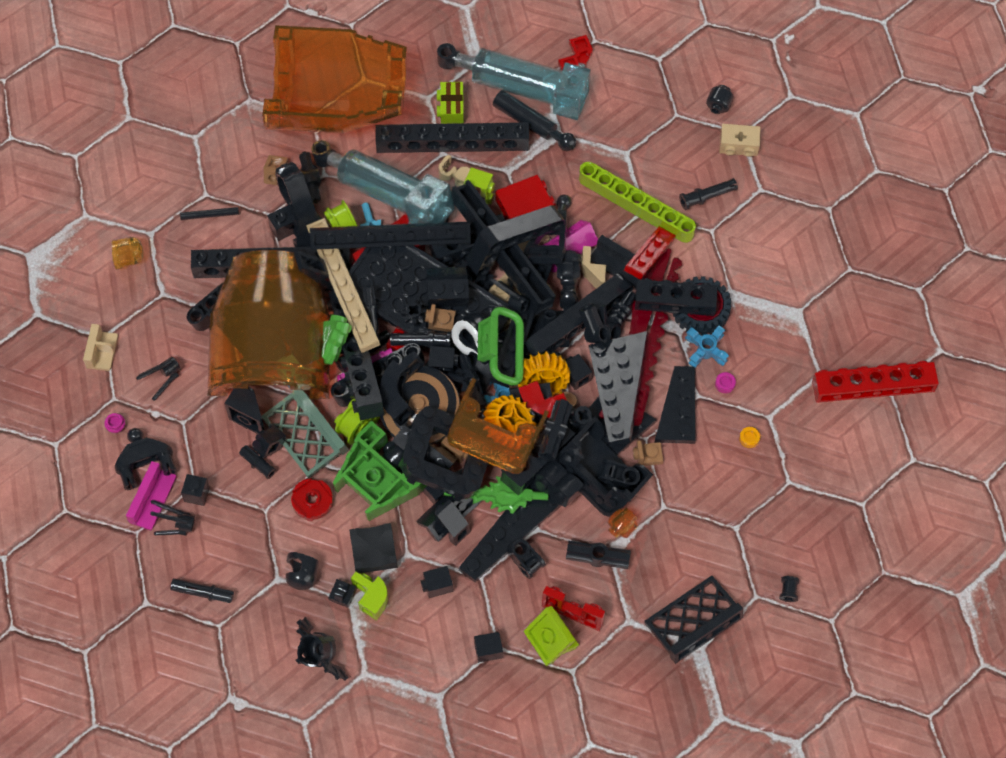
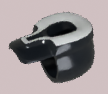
M480 313L469 314L463 319L458 320L453 326L451 337L455 346L462 353L478 357V323L486 319V316ZM489 360L481 363L487 365L489 363Z

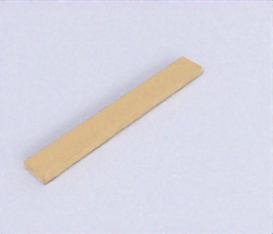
M325 218L307 225L309 233L310 228L328 227ZM317 249L320 258L324 259L329 279L347 321L352 326L351 330L361 353L379 346L380 342L339 250Z

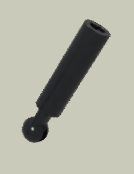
M501 90L494 98L492 105L519 123L529 122V129L545 140L555 139L558 141V146L561 150L570 151L575 148L576 138L573 134H562L557 130L556 123L504 90Z

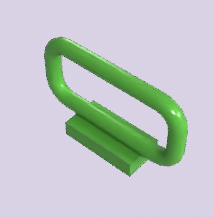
M497 307L493 309L490 317L478 323L477 360L481 362L489 360L492 376L502 383L513 386L520 384L523 379L524 324L518 313L504 307ZM499 315L511 318L516 325L515 377L504 375L498 369Z

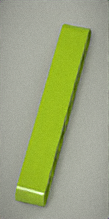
M592 162L581 164L579 181L583 186L657 228L660 226L676 235L675 238L681 242L688 243L693 240L696 224L692 219Z

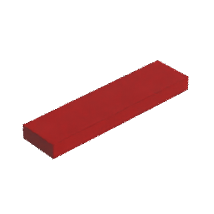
M658 226L627 263L624 271L641 280L673 242L676 235Z

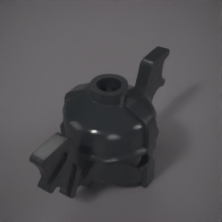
M306 617L302 620L299 619L296 622L299 625L296 632L302 637L300 638L301 642L297 650L298 658L296 662L309 667L323 666L325 673L332 674L336 680L343 679L346 681L348 676L342 667L331 663L336 655V640L334 637L320 632L311 634L313 626Z

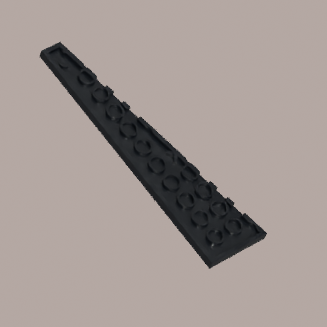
M598 396L589 409L592 413V418L595 416L606 429L604 418H599L602 407L600 397ZM644 412L642 423L638 426H633L631 442L610 447L607 430L601 440L618 455L627 449L636 438L638 439L656 423V419ZM586 424L578 426L574 433L577 434ZM534 481L527 487V489L542 492L536 487ZM548 494V500L527 501L525 508L519 506L513 514L510 513V510H505L460 565L459 571L473 582L478 581L499 560L508 554L507 546L510 542L524 539L531 531L539 527V524L547 517L549 518L557 511L561 505L556 504Z

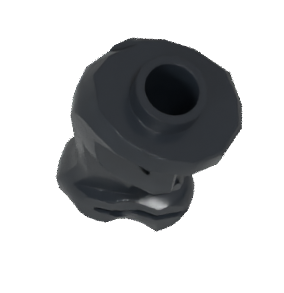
M566 250L562 263L555 264L557 267V278L560 280V285H562L560 307L563 311L568 310L579 302L576 290L578 279H580V264H582L583 259L580 254L572 250Z

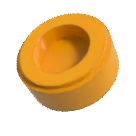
M754 427L744 428L739 436L741 445L746 448L756 447L760 440V433Z

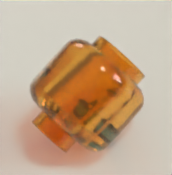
M627 507L625 509H618L607 521L610 526L608 531L616 538L619 536L627 538L637 528L638 522L636 520L638 517Z

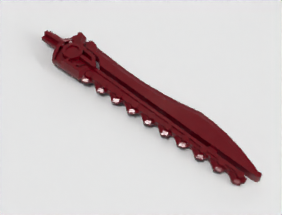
M670 248L666 249V252L651 267L645 278L652 281H663L671 257ZM673 258L666 280L672 282L679 280L678 273L674 272L682 266V261L679 258ZM635 300L632 306L629 335L647 331L653 311L635 310ZM656 311L646 342V353L643 359V371L639 394L637 395V407L634 413L633 426L640 425L643 420L650 387L646 383L654 378L653 371L650 368L658 363L657 357L653 354L661 349V344L657 340L665 335L664 329L660 326L668 321V315L664 312ZM602 410L599 413L600 419L604 418Z

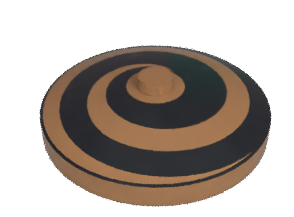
M422 366L405 383L403 388L404 400L415 412L408 419L411 423L418 412L426 406L460 417V395L453 381L442 371L433 367ZM385 409L384 416H380L384 427L393 438L408 422L407 420L399 426ZM433 430L429 442L435 445L448 436Z

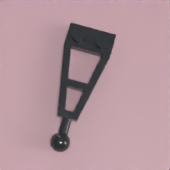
M560 195L556 201L557 211L565 220V224L557 231L546 234L559 235V245H538L544 235L529 240L523 253L532 264L554 265L562 263L566 252L568 219L566 209L570 208L572 200L568 195Z

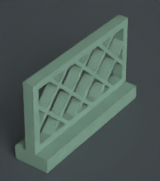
M298 384L292 389L293 392L261 417L270 426L271 422L268 418L275 413L281 414L280 424H274L281 431L283 428L293 429L292 438H286L283 446L306 476L310 478L337 456L347 453L349 449ZM294 399L297 402L296 411H286L287 404ZM285 414L295 415L294 425L284 424ZM299 416H308V426H297ZM297 429L307 430L305 440L295 439ZM311 431H319L321 433L319 441H309ZM294 443L305 444L303 454L293 452ZM308 444L319 445L317 455H307ZM322 446H331L334 450L329 456H321ZM306 458L316 459L315 466L308 471L305 468Z

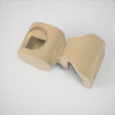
M446 155L439 164V179L449 181L454 178L456 186L464 185L470 168L461 167L457 170L453 166L449 172H445L451 165V156Z

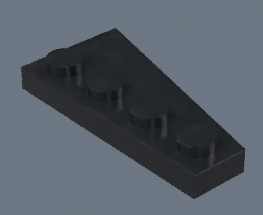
M674 366L654 443L695 444V367Z

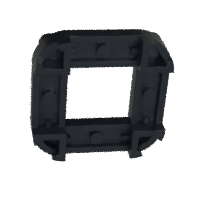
M429 406L424 407L423 410L418 412L410 425L411 429L403 454L399 460V467H401L402 472L408 478L406 481L413 485L417 481L453 496L452 500L458 502L474 496L482 484L492 450V439L487 437L488 430H483L482 426L443 410ZM433 430L469 444L468 454L461 475L424 460Z

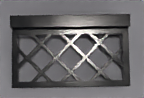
M710 576L646 619L644 623L667 650L671 660L676 664L743 618V607L739 603H735L717 580ZM712 584L716 588V595L705 594L704 588ZM690 597L700 598L699 606L687 605V599ZM703 598L715 600L714 608L701 607ZM717 601H727L730 607L725 610L716 609ZM674 608L683 609L682 618L670 616V611ZM686 610L698 611L697 620L685 618ZM700 613H713V617L709 621L700 620ZM656 620H665V629L655 628L652 623ZM669 621L680 622V631L668 630ZM684 623L696 624L693 632H682ZM666 636H679L678 642L670 646L666 641Z

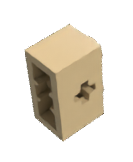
M722 124L719 153L744 155L747 157L758 155L760 146L759 126Z

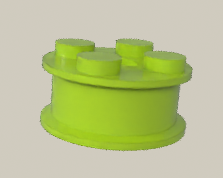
M344 200L341 201L340 205L332 209L326 208L327 211L324 212L328 223L330 222L331 227L357 226Z
M351 401L344 413H341L335 419V432L348 438L347 442L353 445L357 434L371 420L377 424L380 416L360 421L359 414L353 411Z

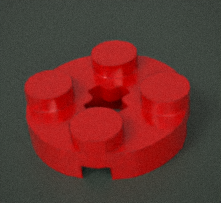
M302 480L292 491V507L297 515L305 518L307 521L322 518L333 506L332 491L322 480ZM308 496H317L316 502L308 503Z

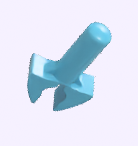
M363 203L361 207L366 222L365 224H360V226L381 225V219L377 221L373 219L369 204Z

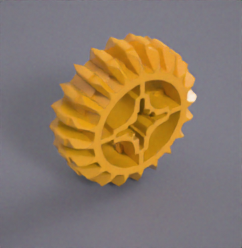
M546 351L544 354L538 352L536 356L530 354L529 359L524 358L523 379L518 384V387L537 380L538 384L550 382L552 396L556 393H562V389H566L567 384L570 383L568 364L562 359L561 355L556 356L555 353L549 355Z
M502 395L499 398H495L487 405V410L483 413L485 418H483L482 422L486 424L483 430H488L487 437L493 438L492 444L498 442L499 448L505 447V450L522 448L527 445L532 435L536 432L533 429L536 423L532 421L535 416L530 414L532 408H526V402L520 403V397L514 399L513 395ZM500 409H503V413L499 416Z

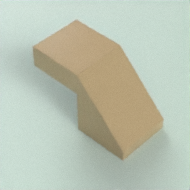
M583 246L581 255L583 261L580 273L595 288H598L605 283L606 265L590 264L591 247Z

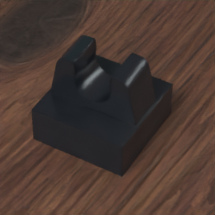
M336 579L328 597L329 601L348 608L355 594L356 586Z

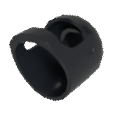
M297 552L288 553L286 562L292 566L293 572L286 573L285 579L287 584L297 590H307L313 587L316 581L319 561L305 554ZM293 559H299L301 563L296 562Z

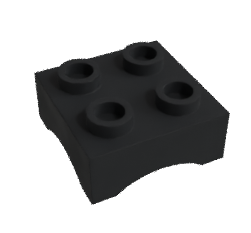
M391 523L371 528L349 529L355 572L361 574L398 568Z

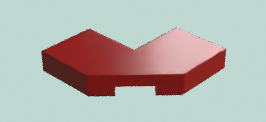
M587 35L569 39V45L574 55L558 59V65L564 78L582 73L590 59L593 48Z
M537 380L518 387L523 402H526L525 407L532 408L531 410L548 418L551 416L555 401L566 400L564 392L544 399Z

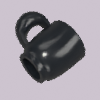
M389 441L383 448L384 454L382 457L399 471L401 469L399 467V460L403 454V449L393 441Z

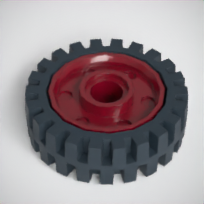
M696 276L693 277L692 281L689 278L685 282L700 285L708 283L712 286H717L715 315L705 316L672 313V315L675 317V322L677 324L680 323L679 327L681 329L686 328V332L692 327L698 333H701L702 336L708 332L711 335L718 326L724 327L728 321L731 311L730 294L726 292L724 285L720 286L721 282L716 281L714 283L713 278L709 277V280H705L706 276H701L700 279ZM674 294V297H675V298H679V297H680L679 295ZM692 296L693 299H700L698 296Z

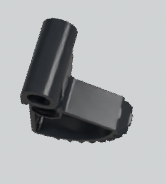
M293 162L285 163L276 168L275 176L279 191L295 218L293 221L295 226L293 234L296 238L293 239V244L295 247H311L310 233L307 225L323 218L315 210L300 169Z

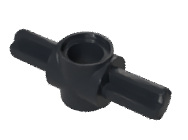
M304 151L299 154L300 171L304 176L311 199L316 204L321 201L318 188L321 184L318 167L312 163L310 153Z

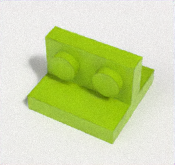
M552 606L546 607L523 631L546 666L551 665L560 655L573 651L579 646Z

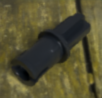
M248 445L241 448L239 454L251 464V468H256L267 479H270L275 474L276 469Z

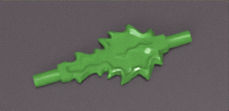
M496 476L497 483L489 482L490 487L484 485V487L477 490L474 496L470 497L473 499V503H478L481 500H485L486 503L492 501L490 509L498 507V512L510 510L512 514L519 506L525 508L527 501L548 500V494L532 491L527 488L518 496L500 480L501 477ZM444 492V496H452Z

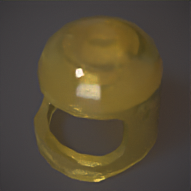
M127 237L112 240V257L116 270L124 266L136 265L143 260L144 250L138 238Z

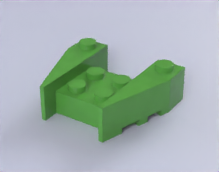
M372 420L357 434L351 450L345 457L346 460L341 470L338 471L333 481L337 493L347 484L371 505L365 511L368 521L418 496L427 487V485L417 481L414 485L407 482L408 478L404 473L401 474L378 454L385 444L388 443L387 434Z

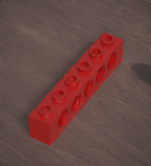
M919 361L916 364L899 363L894 366L882 364L872 368L861 366L857 369L849 370L848 368H841L837 371L820 370L814 374L812 379L816 403L935 392L939 384L935 363ZM910 375H915L918 379H914ZM891 377H896L898 381L892 380ZM871 379L878 380V383L873 382ZM851 380H855V381H857L859 384H857V385H856V384H853V383L851 382ZM831 382H836L839 386H833Z

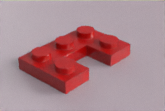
M545 587L542 594L541 607L552 606L558 614L600 632L605 616V611L602 610V607L594 603H585L582 608L576 602H566V594L558 587Z

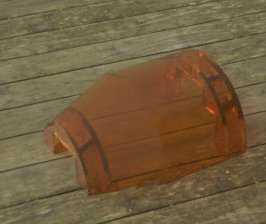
M275 25L273 37L275 52L273 98L264 99L262 112L264 126L267 130L344 134L403 114L407 72L406 46L387 40L384 42L377 41L371 35L365 37L357 34L352 29Z
M258 250L242 253L233 258L210 314L207 396H228V388L248 389V384L288 385L290 386L289 390H309V399H330V365L325 364L322 358L324 343L322 339L324 321H330V314L319 283L299 271L294 253L279 250Z

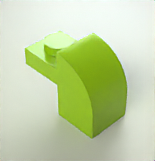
M355 572L351 577L352 585L365 593L358 602L359 610L377 621L387 606L388 595L386 585L379 576L372 582L373 580L368 575Z

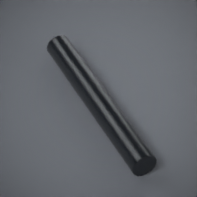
M239 208L180 212V219L188 220L239 215Z

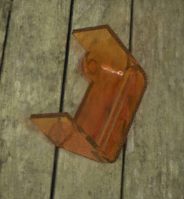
M472 378L447 436L449 445L510 473L518 474L522 472L542 432L549 411H544L537 427L526 423L519 426L516 434L477 417L480 405L475 399L471 398L476 379Z

